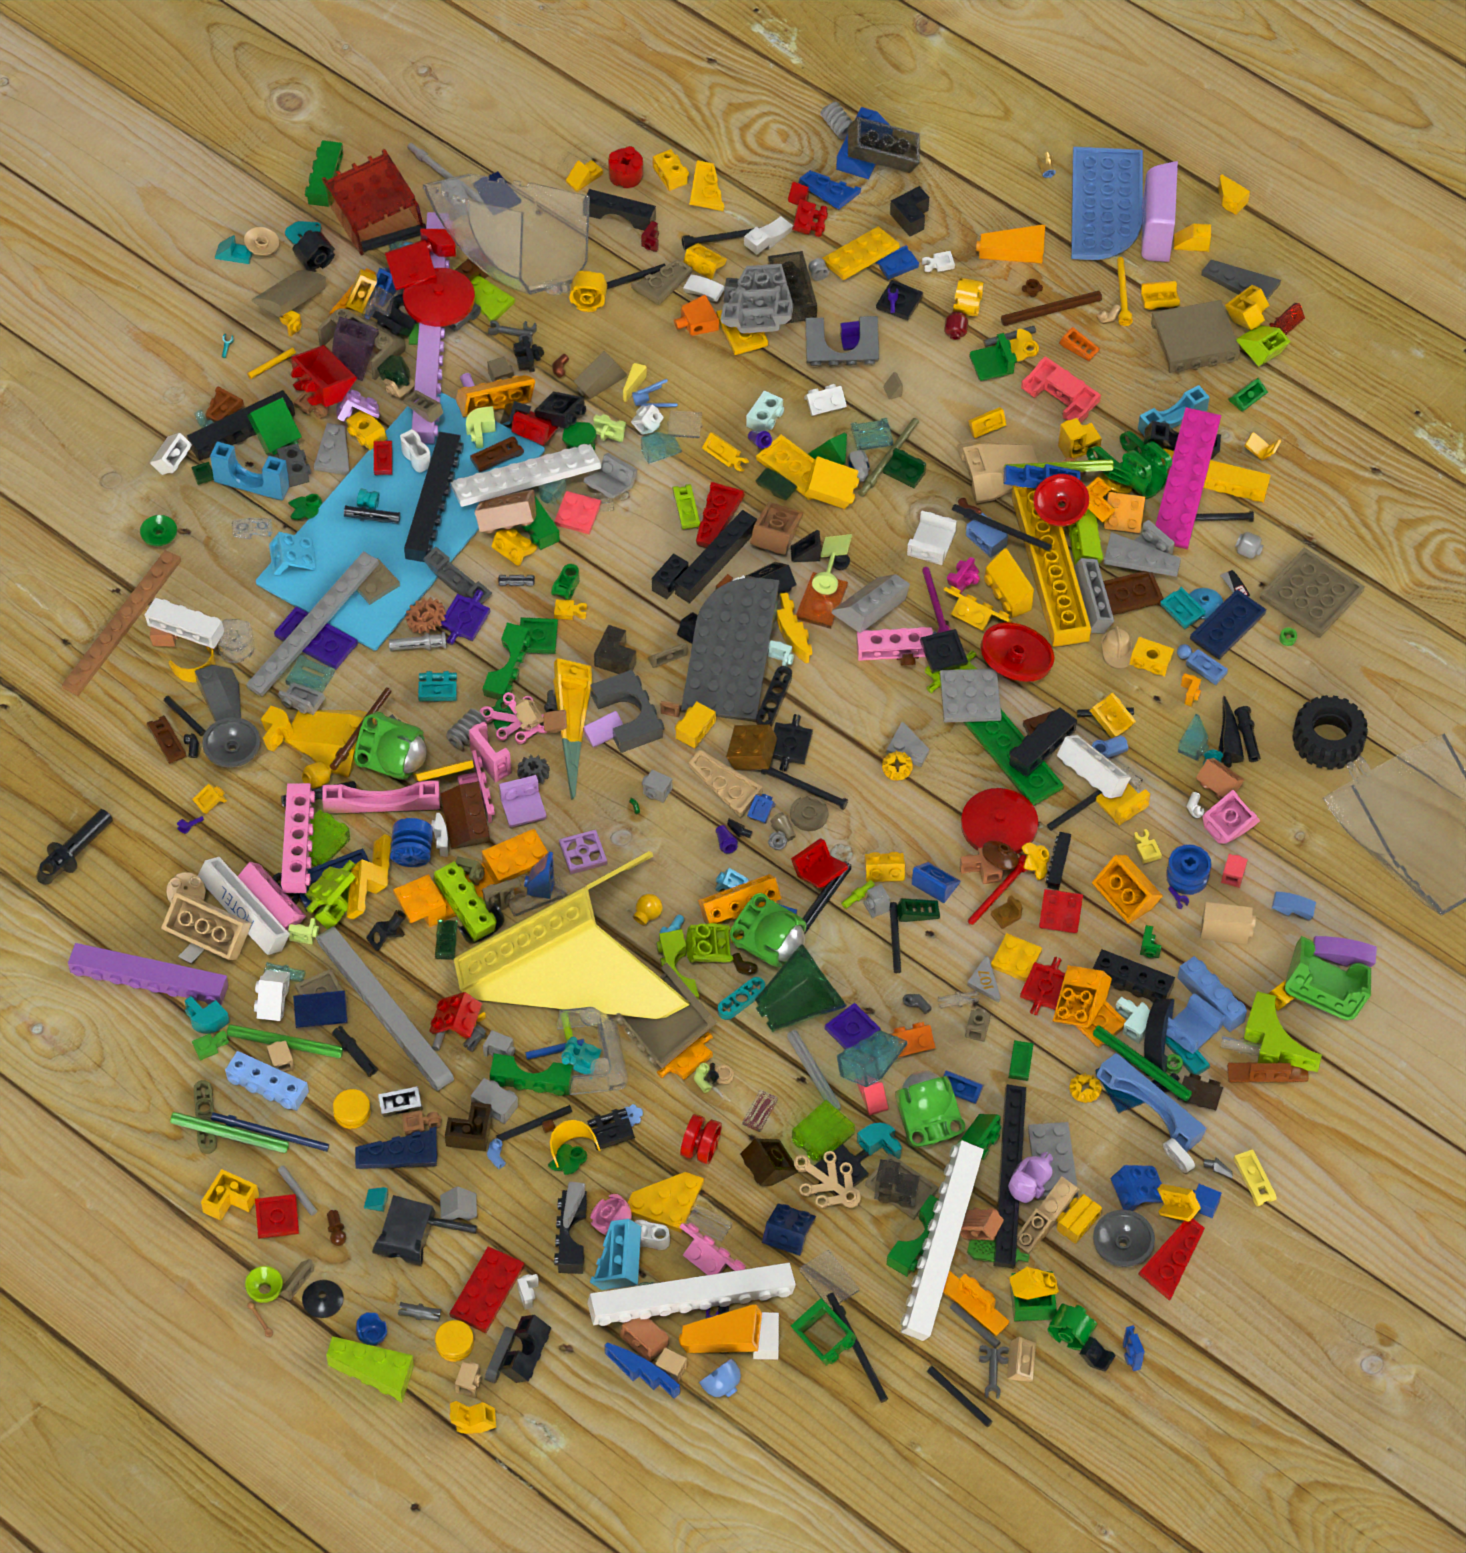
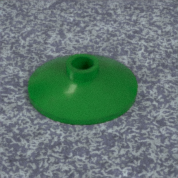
M165 515L151 516L140 527L141 538L152 546L166 545L177 534L175 521Z

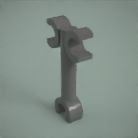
M494 320L490 322L491 327L494 328H488V334L497 335L498 333L519 336V342H522V336H527L530 347L533 344L532 336L537 331L536 323L533 324V327L529 328L527 327V321L523 323V329L500 326Z
M982 1345L979 1348V1352H985L987 1355L979 1356V1362L986 1363L989 1361V1385L985 1388L984 1396L988 1398L989 1392L994 1391L996 1399H999L1001 1390L997 1386L998 1362L1008 1364V1358L1002 1357L1001 1354H1008L1009 1348L990 1349L988 1346Z

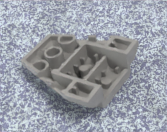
M782 264L746 266L737 281V289L735 291L732 290L730 293L731 299L723 305L721 323L729 327H737L741 333L778 331L781 324H786L792 318L793 302Z

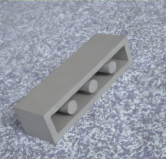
M1081 558L1075 565L1074 570L1091 626V633L1105 634L1113 624L1114 618L1098 560Z

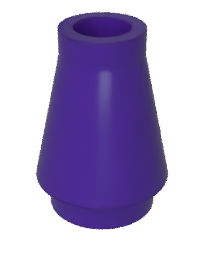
M752 430L748 434V439L761 449L769 447L772 443V437L767 431Z
M721 825L717 827L715 832L718 837L720 850L726 854L736 851L738 847L737 839L728 831L726 826Z

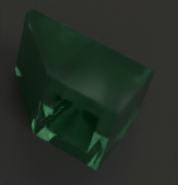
M390 355L377 368L382 380L388 379L395 382V384L404 386L410 384V370L401 356Z

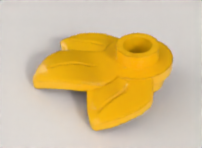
M1018 329L1017 339L1010 340L1011 351L1016 354L1017 362L1023 361L1027 357H1034L1039 352V345L1033 341L1032 334L1024 329Z
M1033 843L1024 844L1022 850L1027 855L1024 869L1035 871L1037 880L1043 879L1047 874V862L1049 861L1047 848L1043 845L1036 846Z

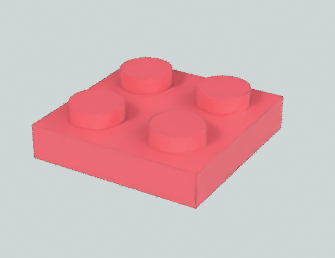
M566 491L554 521L555 525L590 535L601 506V500Z

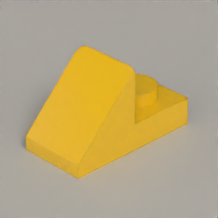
M578 160L566 178V183L578 192L603 175V169L592 160L585 165Z

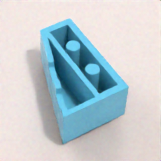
M630 1219L611 1221L603 1243L604 1250L602 1256L598 1258L596 1263L598 1267L595 1276L591 1277L590 1280L591 1284L601 1290L638 1285L641 1241L640 1225Z

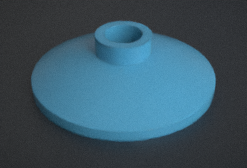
M1198 588L1189 594L1206 611L1205 615L1199 619L1206 620L1223 603L1220 594L1209 588Z

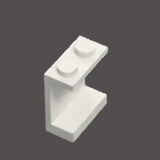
M921 511L920 523L914 538L909 540L907 555L943 565L956 533L957 521L949 517L935 515L932 512Z

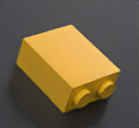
M817 456L812 463L804 496L846 509L849 504L853 503L855 498L853 490L859 483V478L857 477L858 470Z

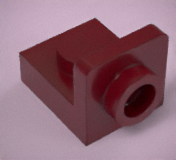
M651 221L641 235V246L653 252L658 251V223Z

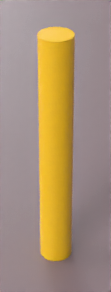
M292 347L248 372L249 379L258 376L296 354L295 349Z

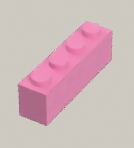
M249 862L237 876L287 931L289 924H300L306 917L286 893H283L282 888L260 864Z

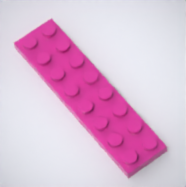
M1187 407L1182 419L1172 458V466L1169 470L1155 525L1175 542V547L1188 549L1221 420V415Z

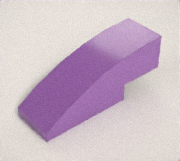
M1315 936L1313 939L1315 944L1313 955L1345 967L1355 963H1361L1368 967L1376 964V946L1339 937Z

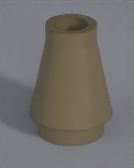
M781 812L771 818V827L777 832H783L787 842L796 837L787 815Z

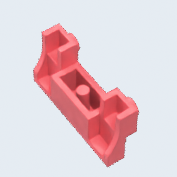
M1046 356L1039 361L1035 369L1021 384V389L1034 398L1043 390H1046L1068 406L1063 411L1064 419L1072 420L1077 418L1080 423L1088 417L1089 411L1101 399V394Z

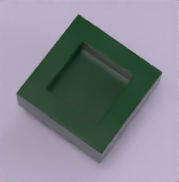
M209 462L191 467L197 485L214 480L213 470Z

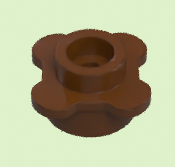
M1029 279L1026 281V285L1022 286V291L1027 292L1031 297H1036L1037 293L1043 290V286L1036 279Z
M913 653L902 654V658H897V660H900L901 666L916 665L915 659H919V657H913Z

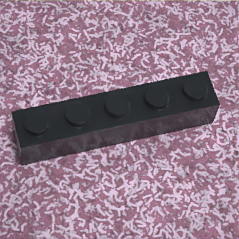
M1059 832V836H1056L1055 843L1057 845L1053 848V853L1055 854L1051 856L1050 863H1052V866H1049L1048 869L1050 875L1046 877L1045 882L1048 883L1047 888L1059 891L1071 841V834Z

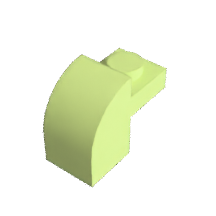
M493 406L477 408L470 412L466 418L467 435H471L472 442L475 441L476 449L483 448L482 433L496 432Z

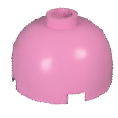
M618 1194L609 1195L610 1199L599 1201L591 1213L590 1218L593 1220L591 1225L604 1235L607 1234L611 1221L631 1220L630 1206Z

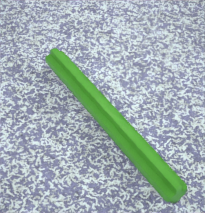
M232 1024L227 1028V1035L266 1044L286 1040L288 1048L336 1058H341L343 1054L341 1046Z
M173 1112L170 1123L282 1153H286L289 1142L177 1112Z

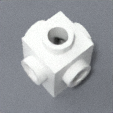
M652 404L641 406L636 411L637 414L631 423L644 435L657 430L664 417L658 408Z

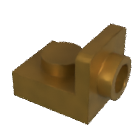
M1011 895L1008 897L1007 903L991 911V916L1000 928L1004 929L1021 919L1023 907L1020 901L1015 900Z

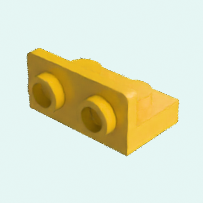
M697 243L686 250L683 263L692 267V270L712 279L714 278L715 271L724 266L727 259Z

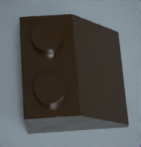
M755 1138L740 1153L744 1164L750 1169L755 1181L761 1186H773L799 1172L780 1139Z

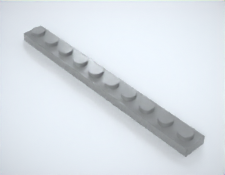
M363 551L246 684L247 688L263 697L379 565L378 560Z

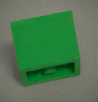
M979 1114L960 1141L984 1149L981 1158L984 1160L990 1151V1146L992 1144L995 1145L1000 1138L1001 1116L998 1114Z

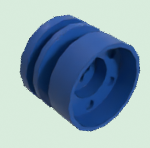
M405 818L396 821L392 828L390 858L393 862L405 867H420L428 864L431 860L433 827L428 822L417 818Z

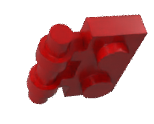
M799 199L792 230L807 235L812 230L815 231V236L821 237L822 232L825 231L824 222L828 216L827 207L821 206L818 211L815 210L816 204ZM813 218L818 219V222H813Z

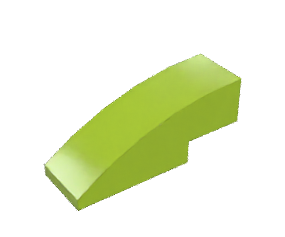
M350 885L331 906L323 904L314 916L327 930L335 926L347 911Z

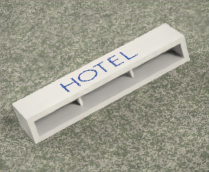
M220 857L205 860L198 876L210 893L227 912L252 923L248 934L267 955L282 951L290 933Z

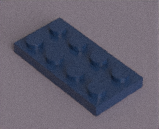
M1237 589L1191 634L1190 639L1220 660L1266 614L1267 609Z

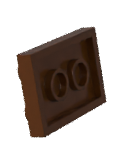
M1142 571L1103 581L1113 615L1157 605L1164 599L1153 572Z

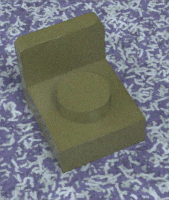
M457 856L456 864L458 867L461 866L465 874L469 875V880L474 885H479L480 880L484 877L485 868L479 861Z

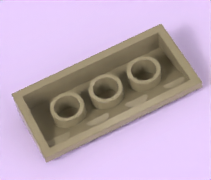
M298 270L253 298L252 302L281 317L324 290L326 277L313 271Z

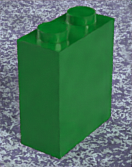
M283 398L247 415L266 455L271 452L275 455L277 454V449L286 445L299 443L298 439L302 437Z

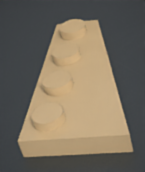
M701 750L689 762V768L739 817L750 807L755 795H760L762 792V786Z

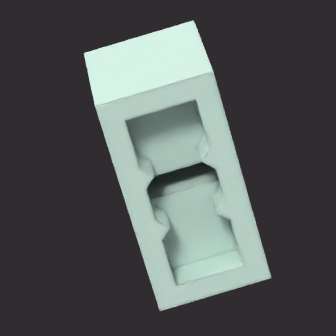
M763 391L747 414L746 427L755 431L768 432L769 429L772 430L776 419L781 417L784 412L783 399Z

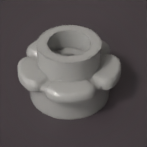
M781 831L778 833L773 832L769 836L768 844L775 850L783 849L787 844V838H785V834Z

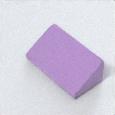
M614 711L584 726V735L594 748L612 739L613 728L623 725L618 713Z

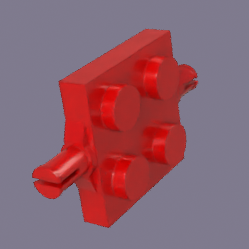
M1054 957L1051 966L1034 962L1020 993L1021 998L1034 1003L1030 1010L1031 1014L1038 1015L1041 1006L1056 1010L1065 973L1058 969L1062 961L1061 958L1057 960V957Z

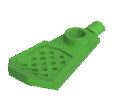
M971 1240L967 1253L974 1260L994 1262L995 1240ZM1016 1248V1262L1019 1260L1028 1262L1030 1255L1020 1253L1019 1248Z

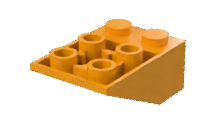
M1068 965L1052 1021L1090 1028L1107 998L1112 978L1101 970Z

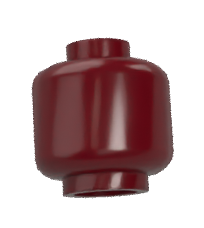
M952 312L946 317L944 327L946 335L950 336L953 340H959L967 334L968 318L963 313Z

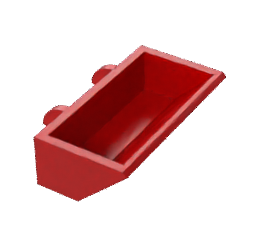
M325 345L291 357L293 368L291 377L299 380L293 384V387L298 391L305 390L306 392H311L313 396L307 398V402L311 405L321 403L324 407H328L341 402L357 379Z

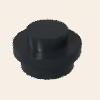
M848 555L835 556L833 566L837 570H844L850 564Z

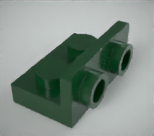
M894 448L893 456L883 468V473L915 489L926 473V463L903 450Z

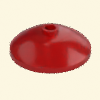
M1052 475L1044 479L1036 488L1033 500L1034 508L1038 516L1050 525H1072L1079 521L1087 512L1089 493L1083 482L1072 475ZM1063 503L1065 506L1059 507V504Z

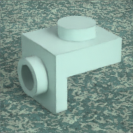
M771 640L768 657L782 660V666L788 667V665H792L794 660L792 646Z

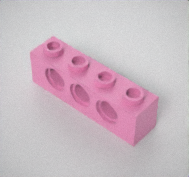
M932 627L864 630L861 633L857 631L858 661L902 658V654L913 653V657H926L920 638L932 635Z

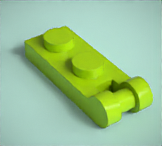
M686 484L685 487L673 486V496L682 530L699 527L700 520L691 484Z

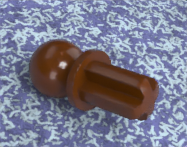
M330 1210L327 1213L328 1231L331 1232L330 1240L332 1244L341 1246L347 1239L345 1232L342 1231L344 1224L341 1223L339 1212L337 1210Z

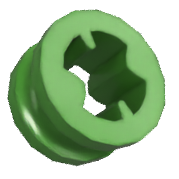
M1284 628L1279 637L1280 642L1285 646H1292L1296 642L1297 632L1292 628ZM1291 635L1290 639H1286V636Z
M1168 1055L1167 1073L1178 1074L1181 1071L1183 1060L1179 1055ZM1170 1062H1175L1174 1064L1177 1063V1066L1172 1067V1064L1170 1065Z

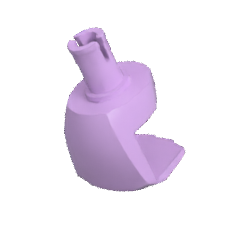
M1043 1152L1040 1157H1027L1017 1165L1008 1186L1010 1193L1015 1199L1028 1203L1034 1197L1041 1198L1045 1191L1043 1185L1052 1177V1167L1049 1165L1053 1161L1051 1154L1047 1158L1045 1157L1048 1152Z

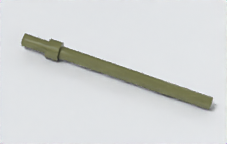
M917 418L911 420L872 474L866 477L863 486L858 491L860 496L863 497L876 484V479L892 458L894 448L900 449L918 425L919 420Z

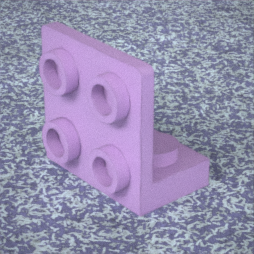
M354 389L349 390L343 400L336 406L337 419L343 422L346 417H350L353 407L376 418L380 416L377 401L370 397L365 398Z
M536 775L499 784L500 799L509 827L547 818L539 794Z

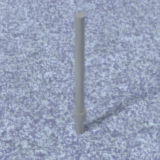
M413 143L407 146L416 155L417 159L421 162L424 161L445 179L454 177L431 159L423 149H419ZM457 179L465 195L480 207L483 206L485 201Z

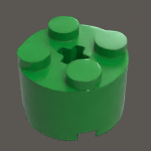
M1062 1303L1048 1326V1333L1059 1343L1062 1340L1067 1342L1068 1348L1081 1350L1089 1336L1091 1337L1097 1322L1086 1314L1087 1311L1082 1306L1076 1305L1072 1307Z

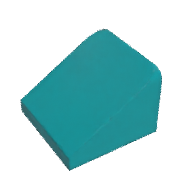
M388 1188L368 1189L364 1209L384 1212L388 1198Z

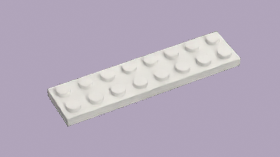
M582 444L577 448L564 449L542 457L513 463L501 468H494L483 473H476L469 477L458 478L450 483L460 506L463 507L601 469V462L591 444Z

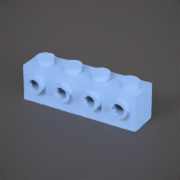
M239 1051L236 1052L225 1069L227 1079L233 1085L239 1084L251 1093L263 1095L268 1101L274 1100L280 1103L286 1109L297 1111L309 1093L307 1082Z

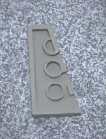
M1112 532L1104 558V564L1176 577L1181 563L1180 557Z

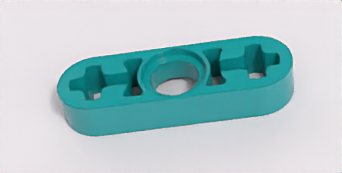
M753 977L718 1004L719 1017L724 1020H730L765 993V981L760 977ZM753 985H755L756 987L760 985V989H753ZM739 995H745L747 997V1000L745 1002H739L736 1000V997ZM723 1008H730V1012H728L727 1010L723 1012Z

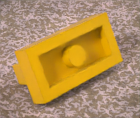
M1001 407L968 420L971 434L974 438L1006 426L1004 410Z

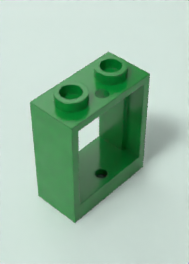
M822 1298L790 1325L826 1366L829 1363L833 1364L836 1362L839 1354L844 1350L850 1349L857 1339L854 1333ZM827 1312L847 1335L829 1352L823 1355L804 1332Z

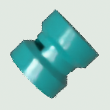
M361 488L357 496V506H367L369 509L376 510L379 504L380 493L376 491L368 492L367 489Z

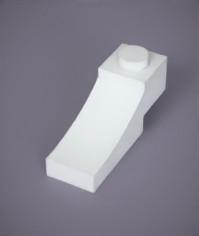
M780 216L764 227L758 228L756 226L744 236V246L757 255L765 248H772L792 232L793 225Z

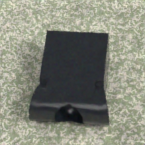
M393 1195L382 1234L377 1239L372 1253L388 1258L400 1257L406 1263L422 1267L424 1247L436 1213L433 1206Z

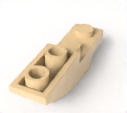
M1061 1176L1040 1207L1035 1209L1017 1234V1245L1030 1254L1055 1226L1058 1216L1068 1209V1204L1079 1188Z

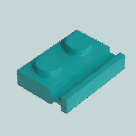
M1182 587L1160 602V605L1184 629L1195 623L1206 613Z

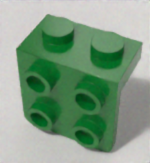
M1004 333L997 334L995 346L974 350L969 354L976 374L981 381L1014 373L1017 358L1016 354L1012 353L1010 340L1006 339Z

